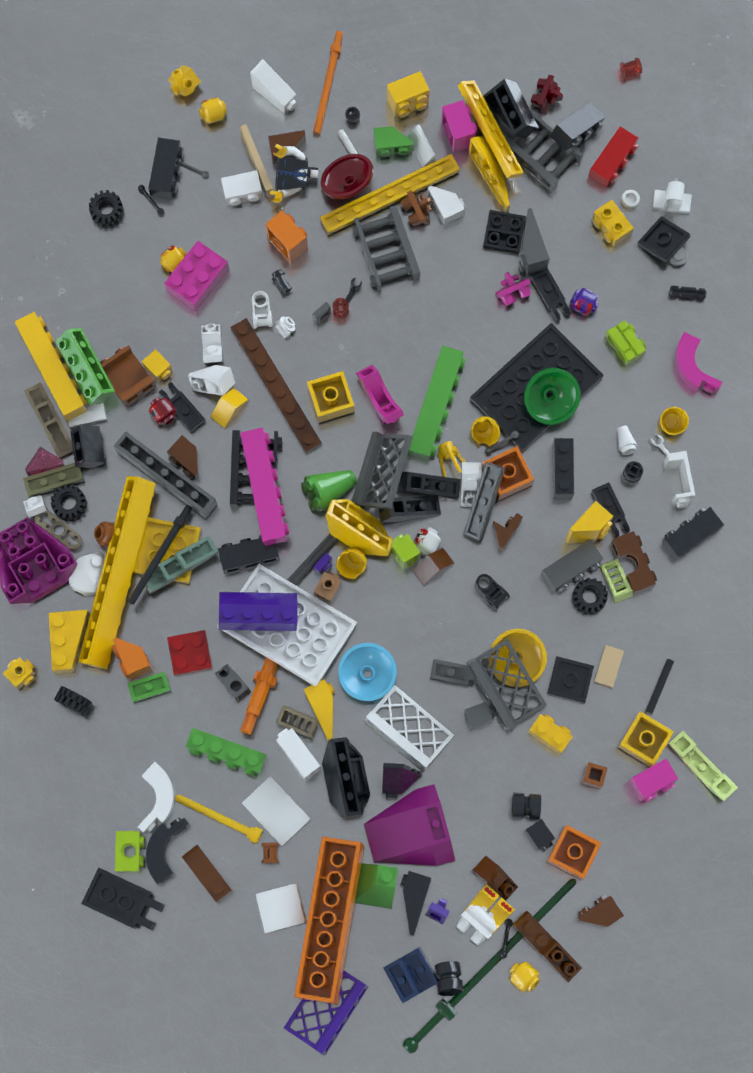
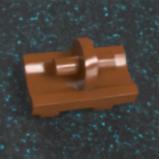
M412 190L408 191V196L400 202L405 211L413 207L416 211L408 216L410 223L413 226L421 223L429 224L430 220L426 212L432 211L430 206L434 202L433 199L426 198L422 194L419 196L420 201L416 193H413Z

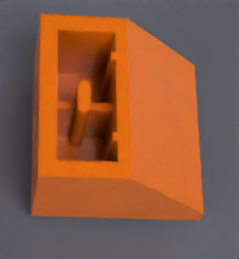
M119 638L113 639L115 645H112V649L118 660H122L119 665L125 677L129 676L131 680H135L153 672L142 647Z

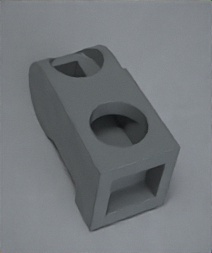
M228 664L215 673L237 703L251 693L249 687Z

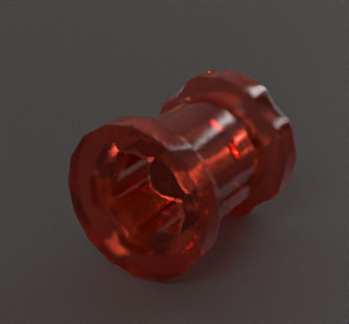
M638 57L627 63L620 62V70L624 79L628 75L642 73V65Z
M337 298L332 304L333 315L335 318L342 320L349 315V303L344 298ZM340 306H342L343 311H339Z

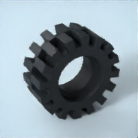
M101 190L99 195L96 192L94 194L95 197L90 199L91 203L89 202V211L92 219L97 224L99 222L100 226L106 224V227H109L110 223L115 225V221H120V217L123 216L122 211H124L120 197L113 191L110 193L109 190H106V193H103V190ZM102 203H111L113 205L112 212L102 214L99 211Z
M65 484L62 488L59 486L58 490H54V495L51 496L52 502L50 503L53 511L62 520H76L86 510V497L77 486L74 487L72 484L70 486ZM72 496L76 499V504L72 509L62 507L61 503L64 497Z
M589 577L585 580L582 579L575 586L572 594L573 604L576 605L577 609L581 610L580 612L595 614L605 606L608 600V591H606L607 587L603 586L601 580L597 581V578L590 579ZM587 589H593L597 593V600L593 603L586 602L583 599V592Z
M64 686L60 687L54 698L56 702L82 716L86 715L92 704L87 698Z

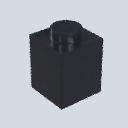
M542 819L524 831L537 851L541 848L545 851L553 846L552 841L555 837Z

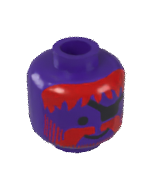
M586 288L577 289L570 300L572 309L584 316H587L590 312L594 313L599 305L596 302L598 299L597 295Z

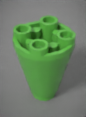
M352 470L312 474L305 476L304 482L301 483V489L304 493H307L310 509L321 512L329 507L331 500H338L353 488V485L357 484V480Z

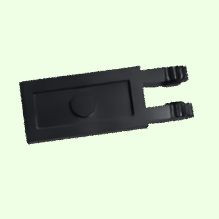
M548 268L531 276V280L556 321L561 320L560 314L556 309L558 305H561L566 316L571 315V311L565 302L566 299Z
M172 382L168 384V388L175 394L173 398L170 399L162 389L159 391L162 398H168L176 408V416L190 432L206 421L182 391H179Z
M608 482L592 489L591 492L595 500L613 515L611 520L613 524L610 527L615 538L619 537V530L614 523L620 520L623 530L626 533L630 532L629 525L625 519L626 515L610 483Z

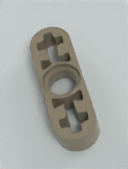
M47 510L35 515L36 523L69 550L77 551L82 547L83 540L81 536ZM48 515V520L52 522L51 526L45 521L41 523L40 516ZM58 525L64 527V532L61 535L54 534V528ZM67 534L72 539L77 538L78 544L70 546L71 542L66 538Z

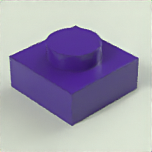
M325 553L314 566V571L319 575L323 572L327 573L332 567V557Z

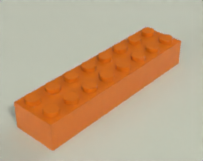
M322 836L294 995L296 998L338 1005L364 845L361 842Z

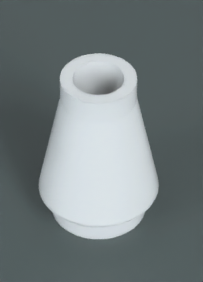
M628 426L617 428L619 451L622 452V455L635 453L637 451V443L632 437Z

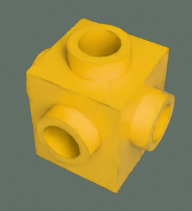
M185 65L174 70L171 74L172 76L167 79L171 84L170 88L177 95L181 94L183 96L193 93L195 87L201 83L192 68Z
M20 657L13 659L8 664V669L3 673L18 690L24 685L28 686L34 680L33 676L36 674L32 670L34 666L28 659L23 661Z

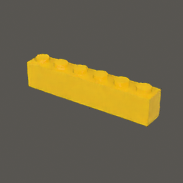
M34 311L14 321L65 420L69 421L87 412L84 406L87 402L83 394L78 395L76 389L79 387L75 379L70 380L68 374L71 372L66 362L61 363L59 358L62 355L58 347L54 348L51 343L54 340L50 332L46 333L43 329L46 324L42 317H37Z

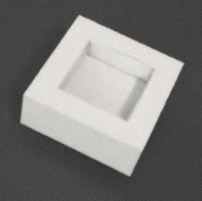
M41 495L23 501L29 518L47 511Z

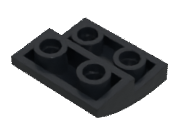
M490 210L483 246L520 252L526 216Z

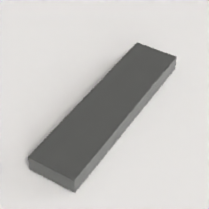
M486 462L466 523L464 535L478 541L483 540L505 468Z

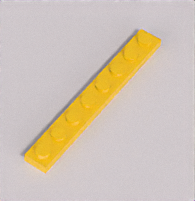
M447 155L320 216V221L327 234L330 235L354 223V218L358 217V220H361L408 196V191L412 190L413 193H417L460 172V168L453 155Z

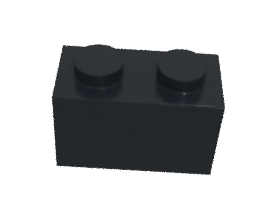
M79 425L70 431L75 467L95 468L105 463L100 426Z

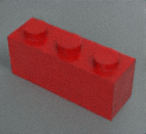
M620 126L590 168L588 176L606 188L610 182L613 184L619 176L617 173L619 169H624L629 161L627 159L630 154L634 155L639 145H637L639 137Z

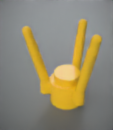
M452 441L440 444L438 446L440 452L437 455L440 460L442 477H447L444 458L446 461L452 460L457 471L461 473L462 470L455 457L457 456L461 463L466 461L459 453L457 447L453 445Z

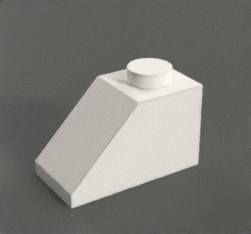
M434 186L428 187L427 195L433 199V206L444 225L464 216L466 206L462 198L459 199L456 193Z

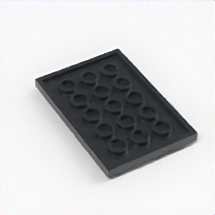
M552 323L470 396V400L487 417L496 420L500 430L507 437L513 431L519 432V437L513 438L511 441L522 452L551 426L535 420L525 406V389L529 380L536 373L547 368H560L569 372L579 384L581 397L604 376ZM548 391L546 395L550 396L552 391Z

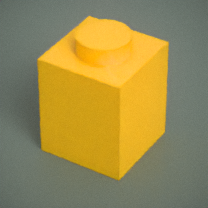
M156 349L142 360L143 367L158 383L161 380H166L171 375L172 367L170 363Z

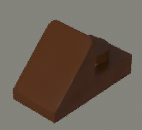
M516 513L514 518L512 516L509 517L505 524L507 528L493 521L492 526L500 552L504 550L522 522L523 516Z

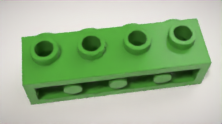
M82 328L67 329L55 341L59 351L65 359L88 405L102 404L115 390Z
M192 728L186 743L189 753L200 756V754L206 755L208 760L218 763V761L225 762V766L235 770L239 767L244 769V773L255 776V774L261 775L267 759V755L195 728Z

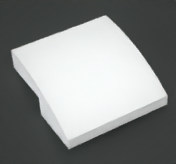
M297 884L256 894L265 933L306 923Z

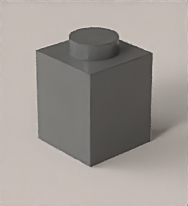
M487 702L464 710L470 730L492 723V717H495L493 707L488 706Z

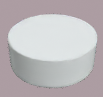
M635 190L625 191L621 198V203L626 209H635L640 202V195Z

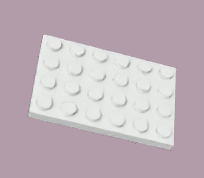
M258 564L240 592L297 593V631H222L317 687L353 632L357 622L261 564Z

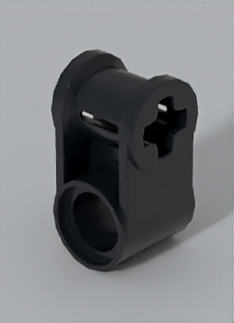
M481 574L477 577L474 584L476 591L493 609L498 610V606L505 599L510 598L509 593L490 575ZM482 579L486 580L489 583V587H480L479 581Z

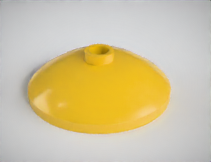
M519 628L501 633L493 641L490 648L508 639L515 652L519 654V659L532 681L535 682L542 675L547 663V653L541 639L534 633ZM504 645L499 648L497 657L508 659L509 649ZM488 656L491 669L494 658ZM497 659L494 670L504 672L507 661ZM510 662L508 673L518 675V664ZM494 672V676L502 682L504 674ZM507 675L505 684L515 687L517 678ZM520 679L518 687L529 685L527 680Z

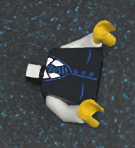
M276 144L275 147L279 151L273 154L277 156L275 187L278 191L271 190L270 194L275 195V198L271 199V201L279 203L283 198L289 197L306 187L307 178L317 179L318 168L308 167L307 157L296 147H282Z

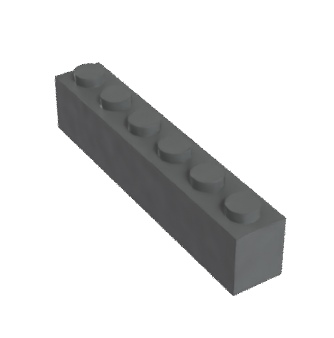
M125 431L115 443L114 448L116 452L185 504L190 505L194 511L205 519L217 505V501L213 496Z

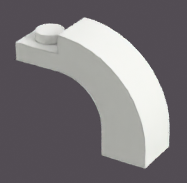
M156 762L142 775L156 793V804L153 810L138 826L145 834L147 831L152 832L158 825L156 821L158 819L162 823L167 822L175 802L173 784L167 773Z

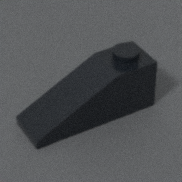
M402 471L398 490L459 498L461 479Z
M438 496L394 498L391 509L378 508L381 523L399 522L441 514Z
M409 871L408 875L403 874L400 884L404 886L403 897L410 936L415 934L431 882L430 877Z

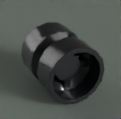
M513 792L512 818L523 819L524 816H527L528 819L540 820L541 794H529V796H526L524 793Z
M446 961L436 964L434 967L436 978L439 979L437 982L438 995L453 996L463 993V981L459 978L462 975L460 962Z

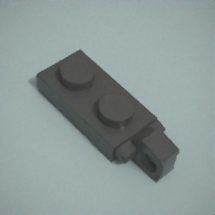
M437 659L433 660L430 678L464 685H473L474 681H476L468 665Z

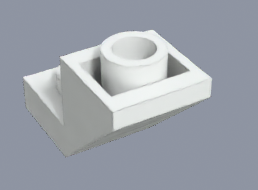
M209 323L201 326L203 362H223L220 324Z

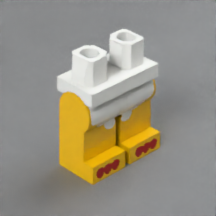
M485 884L460 915L461 919L456 925V928L463 934L470 926L476 930L470 940L477 946L485 939L488 940L515 910L501 897L494 907L487 912L499 897L487 884Z

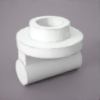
M281 317L274 323V326L284 339L289 338L295 330V323L289 317Z

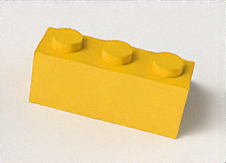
M595 501L570 528L565 542L567 544L585 543L590 539L595 543L598 539L602 540L608 534L613 524L611 522L613 515Z

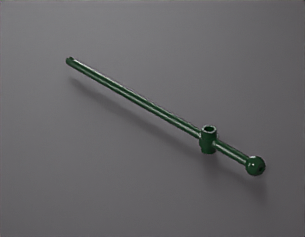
M570 879L533 917L539 922L576 885V879ZM519 931L507 942V953L523 938ZM502 948L463 986V993L454 995L448 1002L442 998L435 1005L439 1011L413 1038L409 1037L404 1040L403 1047L410 1054L417 1051L418 1043L443 1018L446 1017L450 1021L455 1017L458 1012L454 1007L502 959L500 957Z

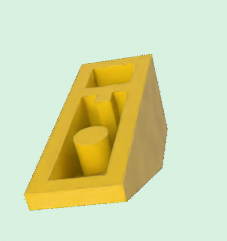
M324 679L318 683L317 687L311 685L305 688L304 693L328 741L333 739L332 694L335 691L331 683H326Z

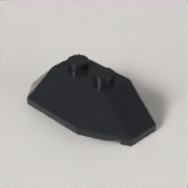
M347 737L329 739L322 761L329 801L343 817L362 815L370 796L363 756L350 743Z

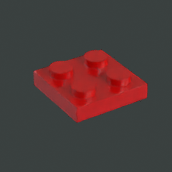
M205 630L167 637L174 676L212 669Z

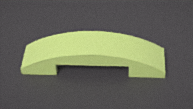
M684 731L680 732L669 743V746L683 763L722 801H725L738 789L725 773L722 774L696 747V744Z

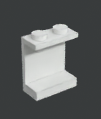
M687 451L669 453L662 463L663 469L679 468L684 493L674 496L671 507L685 508L688 507V504L691 503L695 496Z

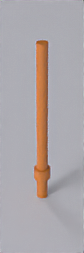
M336 31L334 42L330 47V60L313 134L320 135L337 57L340 55L342 48L340 44L343 33L341 31Z

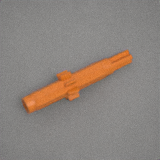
M267 657L261 672L256 670L253 682H256L240 729V732L246 735H251L269 688L274 689L278 679L274 677L278 664Z

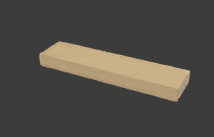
M244 124L240 126L241 137L254 168L258 172L266 197H271L273 195L270 194V191L273 190V187L248 127Z

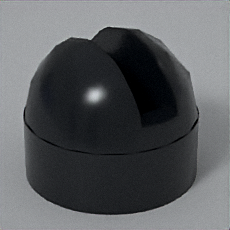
M349 107L345 112V116L349 122H357L360 119V111L356 107ZM351 112V113H353L354 115H356L357 117L354 118V117L350 116L349 113Z

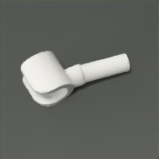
M656 434L658 436L657 442L649 438L650 443L659 447L666 456L669 454V451L663 444L664 439L662 436Z

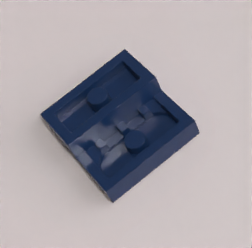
M421 947L383 967L402 1003L436 985L439 981Z

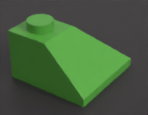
M361 863L355 903L392 909L398 868Z

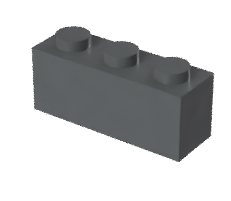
M589 539L543 569L541 575L553 592L558 590L562 592L569 587L568 583L575 580L577 582L585 577L584 573L588 570L594 571L599 568L603 557Z

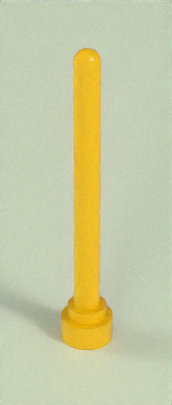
M180 794L175 796L176 802L247 835L249 841L257 844L260 840L263 829L252 826L249 828Z

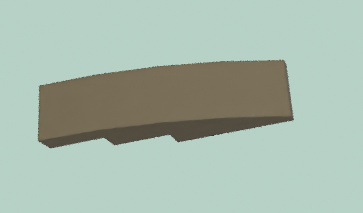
M41 382L24 390L58 458L72 452V442Z

